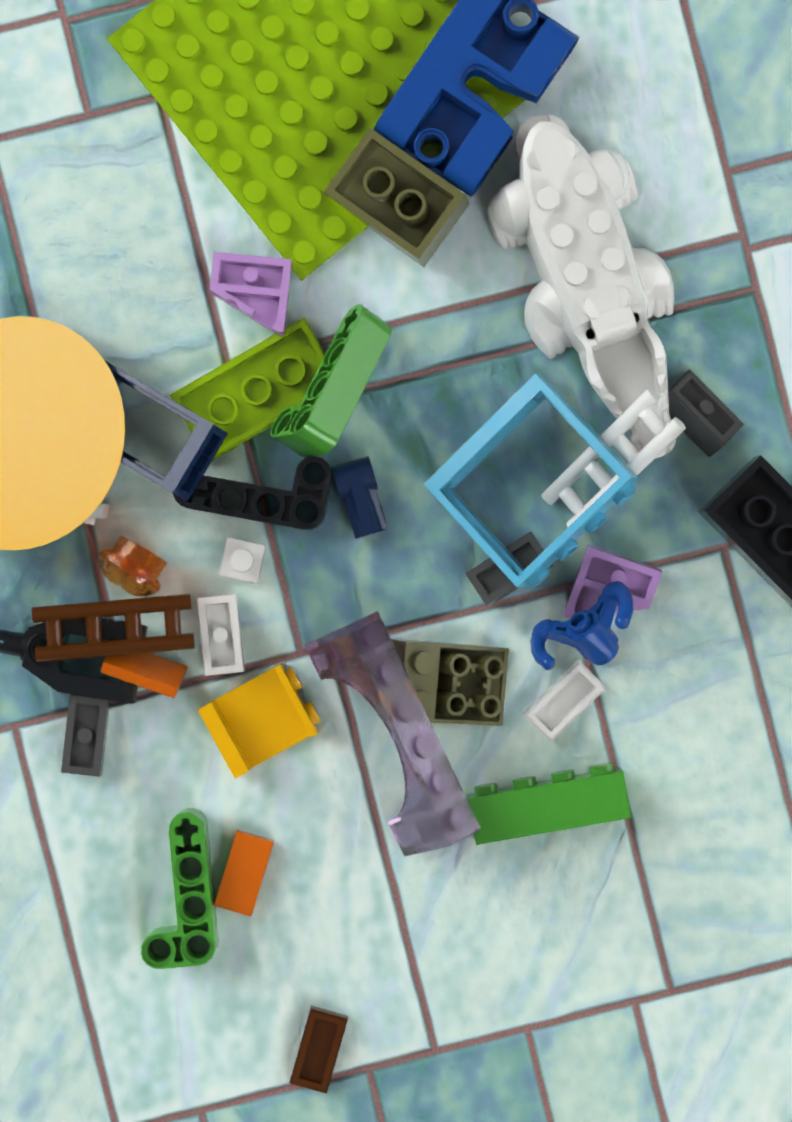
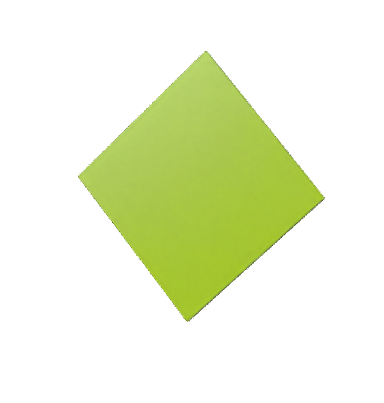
M154 0L110 35L107 40L283 259H292V270L302 281L368 228L367 225L327 196L324 191L369 128L374 130L383 111L459 0ZM472 77L465 84L471 92L488 102L502 118L506 117L525 101V99L499 90L480 77ZM435 141L427 142L421 149L422 154L428 158H435L443 151V147Z

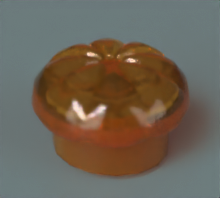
M120 535L112 549H103L98 557L99 568L103 576L116 586L121 585L122 590L136 597H149L155 595L160 590V581L157 579L168 564L159 556Z

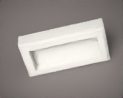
M577 660L523 714L552 742L606 687L580 660Z

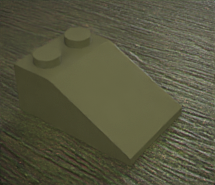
M371 128L366 132L324 191L327 196L422 267L426 266L470 205L464 193Z

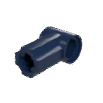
M369 456L332 466L340 499L345 502L355 539L387 530L385 516L376 493L378 486Z

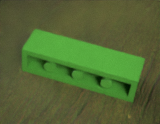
M602 763L590 766V773L575 775L574 770L570 769L551 773V780L536 782L535 776H528L512 780L513 786L498 789L497 783L475 786V793L467 794L476 845L632 818L623 770L620 767L613 769V763Z

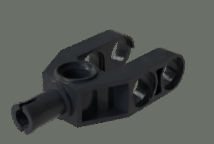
M101 618L103 640L126 639L125 621ZM85 619L61 621L63 644H67L68 634L86 637ZM45 622L28 627L25 633L0 629V640L4 642L0 643V653L20 656L21 661H23L22 667L57 692L123 703H135L137 685L108 680L107 677L102 676L87 677L70 674L69 671L63 669V660L36 662L35 647H38L39 642L46 638ZM141 624L142 637H146L148 626Z

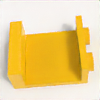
M281 663L198 709L200 716L235 779L247 773L252 767L309 736L313 737L320 731L316 724L322 722L313 703L309 701L305 704L298 690L303 688V685L293 667L286 670L284 664Z

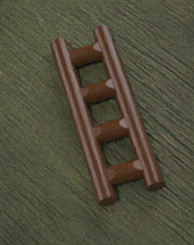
M180 594L32 607L33 623L45 622L47 646L35 647L36 662L195 649L194 633L182 634L180 610L192 609L191 595ZM164 612L166 635L142 637L140 614ZM124 615L126 639L103 641L101 617ZM85 619L87 642L63 644L61 621Z

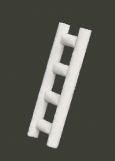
M648 388L600 435L610 447L613 446L636 475L640 474L686 429L683 422L678 418L674 417L666 425L651 407L660 398L651 388ZM639 419L655 436L640 452L624 435ZM590 446L541 494L548 504L552 505L560 498L571 510L574 516L566 523L567 527L619 479L617 474L612 478L597 461L600 456ZM585 472L601 489L586 504L571 488Z

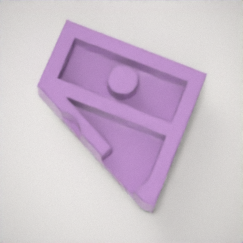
M214 252L210 293L278 336H284L292 259Z

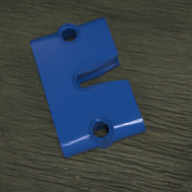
M459 0L383 111L374 127V131L472 197L512 141L513 137L511 135L514 131L488 102L466 87V82L472 77H480L501 91L537 104L579 40V36L539 11L537 5L532 0ZM524 12L531 18V22L526 26L518 27L511 22L510 17L514 13ZM435 141L443 147L442 153L435 158L424 156L421 149L427 142Z

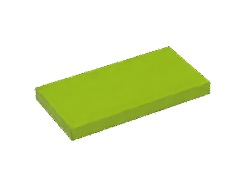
M304 317L286 327L284 336L272 335L170 394V397L173 401L228 433L212 460L214 461L271 428L277 416L284 409L300 405L325 356V352ZM184 419L192 433L196 425Z

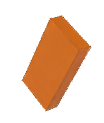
M151 653L106 656L102 664L101 673L175 698L188 666Z
M237 829L214 906L252 916L275 840Z

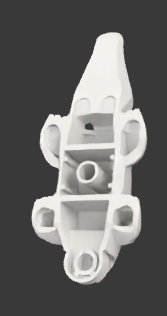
M548 114L532 117L520 126L515 139V153L520 161L519 179L500 187L488 204L489 226L498 245L502 249L527 245L541 279V282L531 290L525 304L524 317L528 333L537 347L549 359L555 358L557 354L564 353L566 347H573L579 354L588 381L616 419L648 388H651L660 398L651 408L667 425L671 418L669 414L666 353L660 338L650 327L648 319L653 315L659 318L663 315L669 316L673 314L674 284L668 266L659 255L645 248H632L619 210L629 206L632 201H636L638 198L637 184L633 171L626 158L619 152L601 149L587 153L579 141L571 134L565 122L557 116ZM633 313H635V315H636V318H637V320H638L637 323H636V320H635V317H634V314H633ZM588 329H593L595 339L587 338L586 331ZM640 419L627 431L631 443L639 452L655 437ZM676 439L673 442H671L656 458H660L671 452L676 444Z

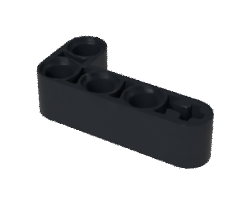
M319 456L304 458L297 466L292 491L203 475L197 488L211 491V483H216L212 492V507H207L209 498L195 496L193 501L189 502V500L187 501L175 494L173 496L180 506L188 509L297 529L313 530L323 523L326 516L332 483V469ZM312 463H318L325 469L324 480L317 485H310L304 479V470ZM234 487L240 492L241 501L236 508L228 510L222 506L221 494L225 489ZM268 494L275 495L280 503L278 512L271 517L264 516L259 510L260 499ZM305 501L313 502L318 508L317 519L309 524L302 523L297 517L298 506Z

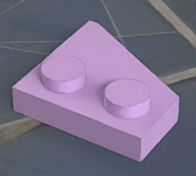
M588 544L566 603L563 617L569 619L577 612L589 610L597 603L603 588L615 581L623 582L630 590L633 598V611L649 609L661 578L662 570ZM617 603L615 612L618 611L619 603Z

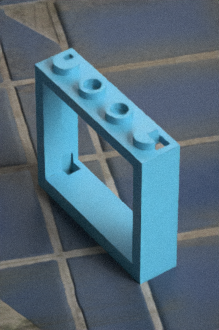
M535 373L424 485L517 588H528L530 585L532 588H535L550 575V571L547 568L558 558L561 561L565 560L578 548L579 545L576 541L586 531L590 534L593 533L607 520L605 513L615 503L620 506L635 493L636 489L633 486L640 478L545 377ZM547 399L618 475L619 479L530 565L524 568L454 491V488L542 401Z

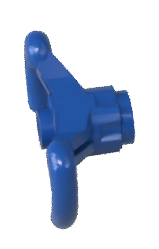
M615 581L609 583L603 588L597 603L589 610L577 612L570 620L564 622L551 619L540 621L533 628L530 640L531 653L536 663L546 670H551L555 666V659L545 649L547 639L575 647L592 664L604 665L610 662L619 650L618 637L611 630L617 603H619V608L615 619L616 626L619 629H626L632 618L633 598L630 590L623 582Z

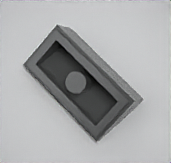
M690 369L668 389L671 420L674 417L681 420L686 427L683 432L709 457L720 450L744 425Z

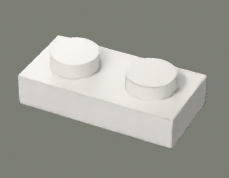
M237 594L197 598L205 676L244 672Z

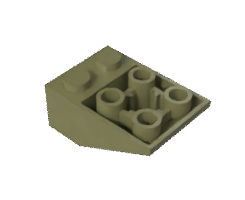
M384 638L378 716L409 722L502 726L509 648Z

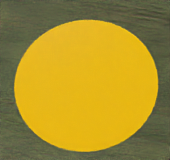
M15 316L0 319V550H24L46 545L69 534L80 526L101 504L112 486L122 459L125 441V415L122 397L110 368L103 357L87 340L59 323L43 318Z

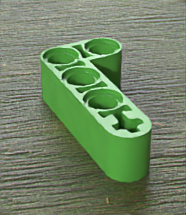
M361 304L351 308L343 318L300 405L288 407L277 416L271 427V436L301 457L325 455L330 452L339 441L390 338L391 326Z
M194 808L181 810L169 825L178 925L156 928L144 940L141 946L142 959L148 966L155 969L205 964L211 960L218 947L219 937L216 906H214L215 895L208 823L204 814ZM185 819H189L190 824L197 825L198 829L191 836L192 847L181 850L180 847H185L188 843L187 831L180 830L179 826L185 822ZM188 857L198 859L202 865V873L196 876L187 874L182 867L183 860ZM192 896L201 898L205 902L206 911L201 914L191 913L187 909L186 899ZM196 935L205 937L209 942V950L204 953L194 951L189 943L190 938ZM156 939L166 941L171 949L170 954L164 957L156 955L152 951L151 942Z

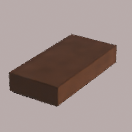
M311 1005L289 1083L327 1094L348 1021L347 1015Z

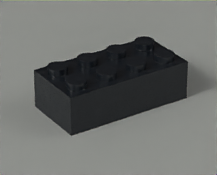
M759 455L753 457L698 512L792 607V486Z

